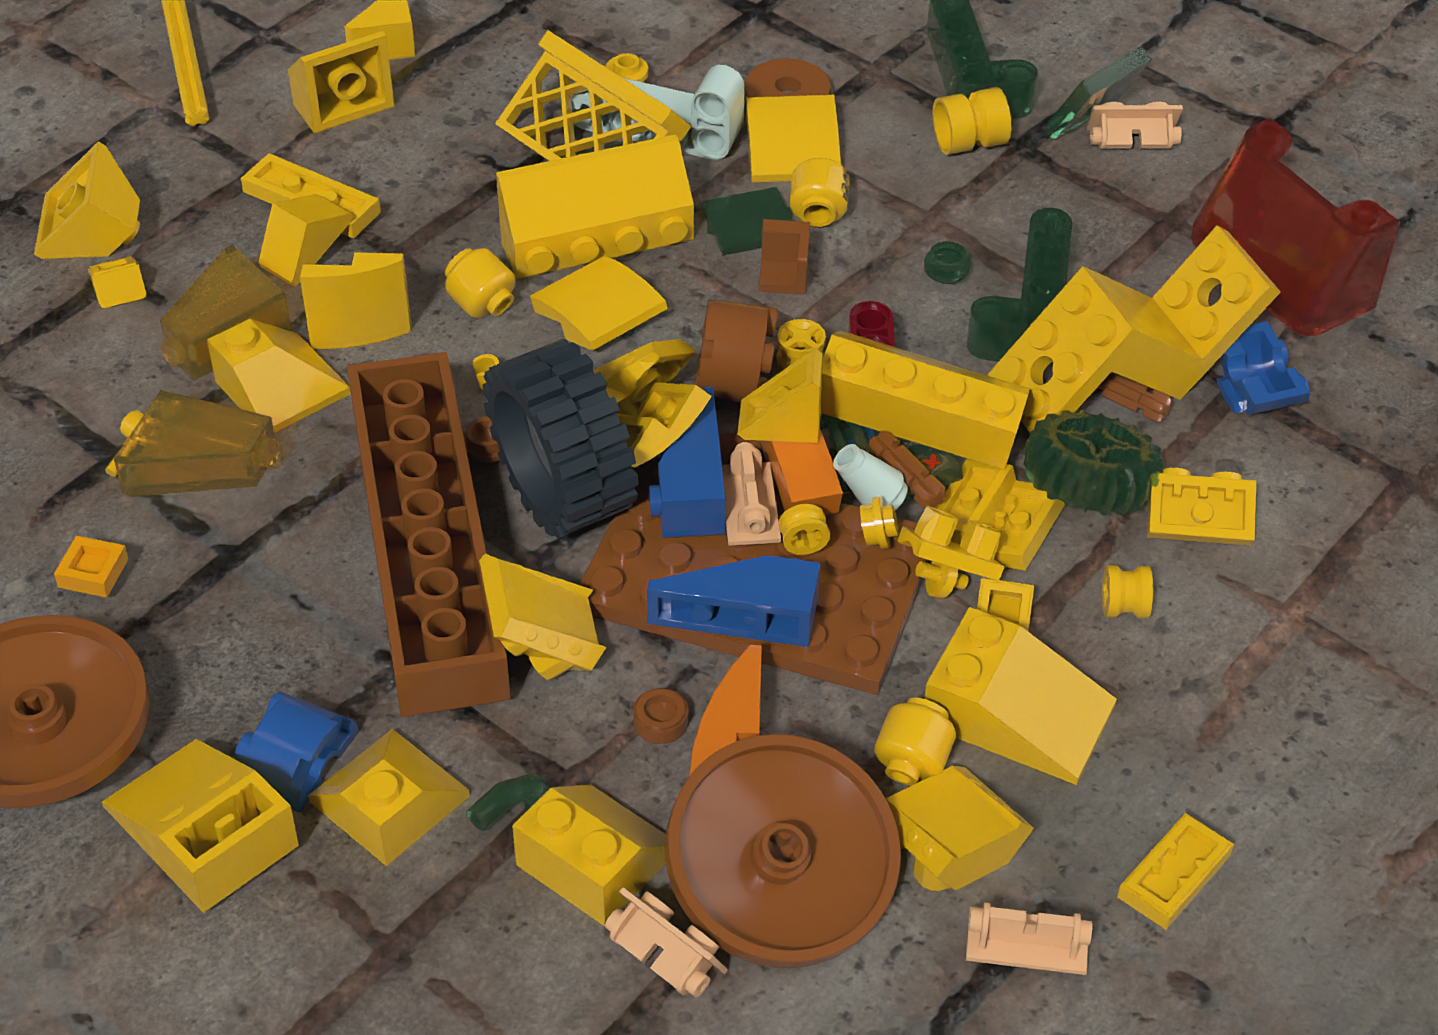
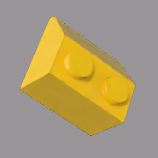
M592 785L551 787L512 825L516 865L604 927L612 912L616 909L622 910L629 903V900L619 891L625 888L635 896L666 864V834Z

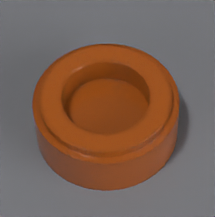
M656 688L644 692L637 698L633 706V725L635 731L642 739L655 744H666L679 739L688 727V705L686 700L676 691L666 688Z

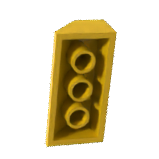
M676 134L496 172L501 243L516 279L591 263L603 256L614 258L694 240V203L679 139Z
M840 330L831 335L822 359V414L880 432L886 430L896 437L1005 470L1030 388Z

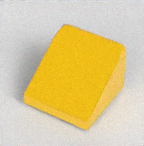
M131 256L93 265L88 269L98 303L102 308L146 297L139 264Z
M981 578L977 610L1020 625L1028 631L1034 585Z

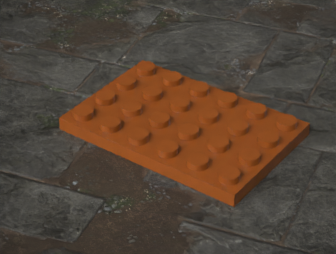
M656 455L639 466L636 472L638 474V486L634 487L638 493L636 501L632 502L633 506L614 515L579 584L580 586L593 589V592L588 597L592 617L740 657L750 645H762V664L879 695L923 578L916 576V566L920 561L929 563L930 560L913 554L912 547L900 544L897 541L899 535L890 537V548L881 549L879 544L867 546L861 524L860 507L840 503L838 513L825 515L826 524L830 531V540L827 545L821 550L808 555H796L787 551L783 544L781 532L780 543L728 546L726 523L725 534L662 538L661 516H650L649 485H659L658 463L662 456ZM777 486L774 487L779 521L785 510ZM897 517L899 534L903 526L915 530L918 522ZM765 555L797 558L820 563L818 602L809 647L648 624L647 587L650 580Z

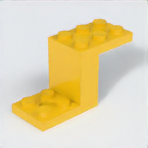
M1216 226L1152 298L1082 266L987 375L1030 388L1021 422L1035 440L1047 443L1111 372L1181 400L1278 296L1280 290L1227 230ZM1221 284L1222 295L1214 305L1209 306L1208 297L1211 290L1216 285ZM1051 362H1054L1052 368L1053 376L1047 383L1043 384L1044 370Z

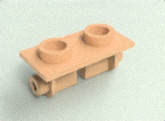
M1107 102L1102 105H1094L1087 124V130H1090L1091 145H1099V149H1131L1133 145L1132 134H1139L1140 149H1171L1173 144L1181 143V127H1176L1183 107L1182 105H1168L1164 102H1151L1146 105H1124L1120 102Z
M748 442L740 443L735 447L730 456V465H722L726 498L725 523L728 546L780 543L781 534L770 462L762 463L761 452L753 444Z
M625 888L619 891L631 903L625 911L616 909L612 912L605 923V928L610 931V939L614 943L621 945L644 964L658 946L662 948V953L650 968L674 986L681 995L690 993L694 997H699L710 983V977L706 973L712 965L725 975L728 969L713 956L719 946L692 925H690L685 933H682L668 922L674 915V912L648 891L645 892L640 900Z
M984 902L983 908L970 907L966 961L1086 975L1088 945L1091 943L1092 921L1081 920V914L1074 913L1073 917L1038 913V915L1026 914V911L990 907V903Z

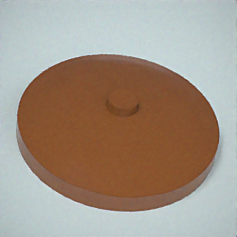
M60 615L26 617L0 624V807H36L59 802L78 795L112 774L126 761L137 746L149 717V689L138 656L132 647L115 632L89 620Z
M784 734L759 735L739 740L716 751L704 760L686 780L673 805L666 828L665 861L667 873L677 901L687 917L699 931L715 942L721 949L740 959L762 966L774 968L808 967L836 958L850 950L872 930L886 911L897 886L900 872L901 854L898 830L893 813L879 787L858 764L843 753L821 742L800 736Z

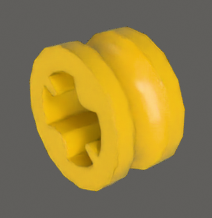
M799 504L786 510L779 519V529L783 535V544L786 550L792 554L808 555L815 553L825 547L830 540V531L826 524L825 514L822 508L816 505Z

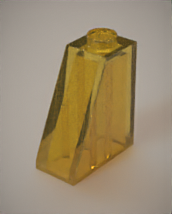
M231 245L225 248L160 319L164 337L160 347L165 359L173 368L180 367L195 381L213 371L207 339L248 319L288 331L291 330L286 294L236 247Z
M160 390L114 458L122 493L131 497L256 487L267 468L271 469L276 464L280 444L275 439L270 416Z

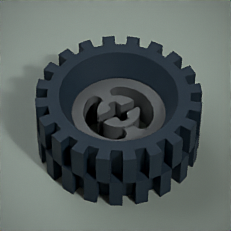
M561 339L489 367V370L485 371L484 379L486 383L483 384V394L488 402L484 403L486 416L492 422V426L489 427L492 440L498 443L500 452L497 454L502 466L505 464L510 473L508 479L513 489L519 490L522 505L527 512L532 510L533 520L539 527L544 526L545 532L551 537L555 535L556 538H561L633 506L632 502L636 501L638 495L634 489L635 486H638V474L631 467V465L636 464L634 450L630 449L626 442V439L630 436L626 424L620 423L616 413L620 409L614 396L609 398L605 390L607 382L601 372L594 373L593 361L587 353L581 355L580 346L574 342L568 343V339Z

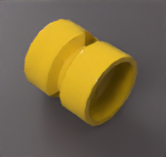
M994 87L971 92L969 99L962 93L935 99L932 113L933 127L938 146L945 155L970 151L975 143L977 146L982 145L985 148L1008 143L1011 136V115L1006 97L1000 88Z

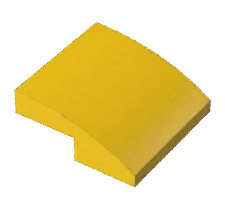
M834 95L746 98L749 163L752 182L791 181L792 173L796 167L802 162L813 158H827L841 165Z
M354 252L352 266L302 264L300 283L312 349H335L368 345L411 332L412 324L403 254Z
M607 256L591 262L530 295L535 313L560 322L565 339L592 351L668 309L666 300L647 281L627 266Z
M655 382L635 416L617 414L620 423L626 424L630 436L626 439L627 445L630 449L634 450L636 464L631 465V467L635 468L649 461L676 441L690 427L712 396L697 385Z
M966 459L945 491L946 498L944 502L938 504L935 508L948 512L959 519L950 541L958 544L961 543L969 520L988 524L1001 532L994 559L1004 567L1026 571L1065 506L1066 500L1062 487L1016 480L1013 465L1006 464L1005 470Z

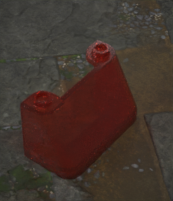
M1268 118L1252 125L1246 130L1193 224L1191 239L1197 248L1216 226L1227 230L1280 290L1278 296L1266 309L1295 333L1304 336H1316L1376 308L1400 221L1379 204L1370 200L1355 201L1340 208L1334 206L1279 161V159L1289 153L1292 143L1291 135L1272 118Z

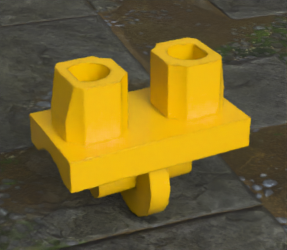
M926 506L915 530L903 526L897 541L900 544L912 547L913 554L932 561L931 564L920 561L916 566L915 574L926 579V592L929 596L944 599L952 592L953 588L964 590L967 587L968 576L958 573L959 569L993 580L1000 579L1004 566L997 562L994 557L998 549L1001 532L988 524L969 520L961 543L952 542L950 540L959 519L943 510Z

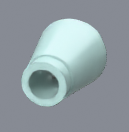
M855 444L845 446L836 455L833 462L834 468L839 472L861 504L872 503V497L877 496L882 497L884 506L893 504L895 510L902 504L907 495L908 487L904 482L901 471L860 449Z

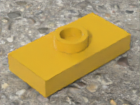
M1185 813L1119 887L1117 898L1167 930L1229 859L1234 844Z

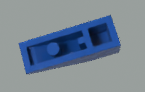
M713 387L702 388L712 397L690 427L665 451L658 463L659 485H649L650 516H661L662 538L725 534L726 498Z
M765 555L650 580L647 587L648 624L809 647L818 602L820 563L797 558Z

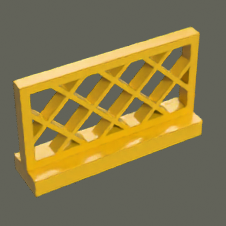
M547 30L538 43L545 52L495 123L502 130L548 161L561 159V156L565 155L566 157L575 156L576 152L594 147V151L603 150L605 143L622 138L623 145L632 144V135L646 131L654 133L656 135L655 138L676 134L679 141H682L691 128L672 109L549 30ZM553 67L559 71L560 87L542 93V81ZM588 90L590 107L572 113L571 95ZM561 99L563 116L545 121L543 104ZM600 99H602L606 103L600 104ZM534 108L535 124L520 129L513 126L522 110ZM619 110L621 128L603 133L601 115ZM592 118L593 136L575 141L573 124ZM631 119L636 121L637 123L631 124ZM564 127L565 144L547 149L546 132ZM536 135V141L531 136Z

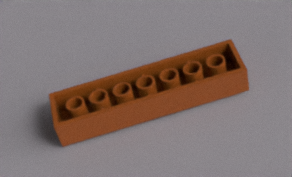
M447 352L347 365L401 717L511 700L506 651L501 641L495 638L493 634L479 562L486 553Z

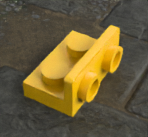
M1164 468L1159 473L1151 474L1146 485L1145 495L1149 497L1147 538L1252 545L1255 540L1256 480H1243L1242 475L1235 472H1216L1211 474V477L1190 476V471L1183 468Z

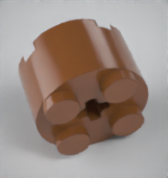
M708 299L695 385L701 389L703 387H713L714 399L741 403L743 398L766 383L767 377L760 376V372L770 373L774 344L765 341V337L774 336L777 308Z

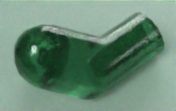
M531 773L496 783L466 810L468 819L476 828L486 831L508 810L520 802H523L528 811L550 789L544 784L547 779L541 775Z

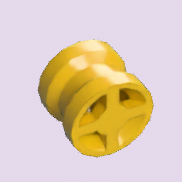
M793 319L785 322L777 333L779 348L776 355L777 369L780 372L814 348L822 353L823 359V350L826 344L825 330L812 320Z
M1106 565L1102 580V608L1104 617L1117 618L1121 613H1132L1138 619H1149L1153 603V578L1150 566H1137L1133 571H1122L1117 565Z

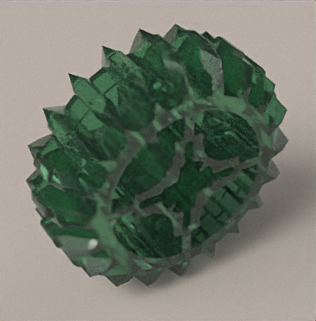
M1062 410L1060 415L1054 413L1047 414L1044 420L1036 421L1034 430L1031 431L1029 439L1026 441L1023 453L1025 456L1023 465L1026 467L1025 476L1033 481L1034 488L1040 491H1047L1048 499H1059L1064 502L1066 508L1075 506L1081 508L1084 513L1088 510L1098 511L1102 516H1106L1109 511H1113L1118 515H1125L1128 510L1140 511L1144 504H1148L1151 487L1158 485L1160 481L1158 479L1159 473H1163L1162 464L1164 459L1160 456L1161 448L1152 443V437L1148 434L1138 433L1137 426L1125 425L1121 423L1120 418L1110 419L1104 417L1102 412L1099 415L1088 414L1085 410H1080L1078 414Z

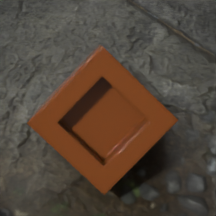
M763 220L762 258L759 290L761 292L806 294L810 222Z

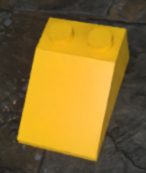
M972 607L968 608L928 679L924 698L937 703L948 712V720L955 728L957 739L1075 785L1078 784L1117 701V698L1020 625Z

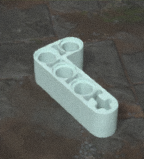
M726 65L711 67L695 94L625 79L672 109L691 126L683 140L679 141L682 153L716 160L724 158L728 154L744 122V81L735 69ZM588 90L574 94L571 99L572 113L590 107ZM600 99V104L606 103L605 101ZM619 110L601 115L603 133L621 128ZM592 118L574 123L581 129L593 132ZM631 119V124L637 123L636 121ZM651 131L632 135L634 142L654 139L656 135Z

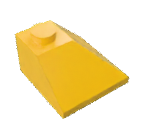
M383 31L300 57L288 69L293 105L314 133L394 107L387 37Z
M98 141L45 193L34 255L41 259L108 257L121 244H129L138 233L140 221L137 218L140 199L108 148Z
M248 319L207 339L215 382L266 437L351 394L350 387L298 333Z
M391 729L310 793L308 798L313 806L387 866L470 797V791L394 729Z

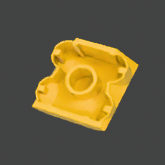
M681 339L653 341L593 371L595 374L601 372L607 382L605 390L609 398L614 396L620 409L616 413L635 416L654 383H667L684 369L697 352L694 347Z
M485 553L479 562L494 637L500 640L504 647L513 655H528L538 674L548 681L568 670L591 671L607 648L599 645L588 600L593 589L534 571Z
M950 766L940 774L930 776L886 798L896 822L900 849H907L914 856L913 875L922 887L931 891H942L949 888L956 891L1007 865L1034 829L965 767Z

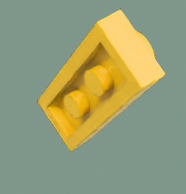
M270 153L241 177L244 193L270 204L313 194L320 195L351 213L354 219L341 234L353 239L381 213L379 198Z

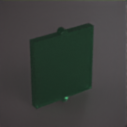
M777 187L701 201V209L707 220V233L714 236L722 256L762 248L764 219L793 221L792 210L790 207H786Z

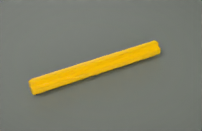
M161 0L185 121L193 127L198 123L205 125L209 120V114L185 0Z

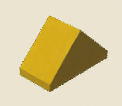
M376 0L344 26L346 42L383 31L387 37L389 60L415 57L412 20L407 0Z
M318 194L273 202L258 263L263 269L296 288L300 283L302 264H316L354 218L351 213Z
M816 348L812 349L741 400L737 434L744 440L818 443L821 416L822 353Z

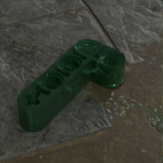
M929 0L927 35L947 96L962 93L969 99L971 92L998 87L1006 97L1011 119L1023 118L1031 114L1034 108L1038 69L1035 65L1020 59L990 61L969 0Z
M1042 208L1032 214L1029 224L1020 299L984 296L973 302L970 308L967 349L975 357L999 362L1065 287L1072 233V219L1068 213L1057 208Z

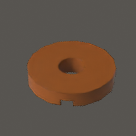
M792 58L772 59L757 65L748 73L744 83L745 100L747 97L831 95L829 77L819 66L805 60ZM788 90V91H793V92H791V93H786V92H782V91Z

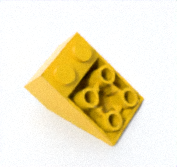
M198 739L193 740L102 801L103 807L203 913L299 846L290 804L254 769Z

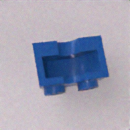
M1268 321L1251 324L1221 356L1225 377L1216 378L1224 401L1234 413L1245 411L1247 415L1308 402L1310 391L1307 380L1303 375L1298 374L1295 367L1286 368L1288 364L1287 347L1282 339L1277 338Z
M278 692L270 700L266 714L254 732L248 731L241 737L236 748L235 760L254 769L290 804L292 810L300 813L309 801L308 795L321 785L322 773L328 761L332 757L339 759L358 734L359 729L354 720L284 692Z

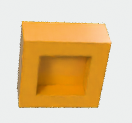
M76 535L54 573L58 588L107 598L129 560L126 547L121 544Z

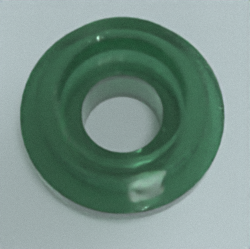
M938 242L931 247L924 258L925 273L931 279L943 284L959 282L965 279L970 272L971 261L967 251L956 242Z

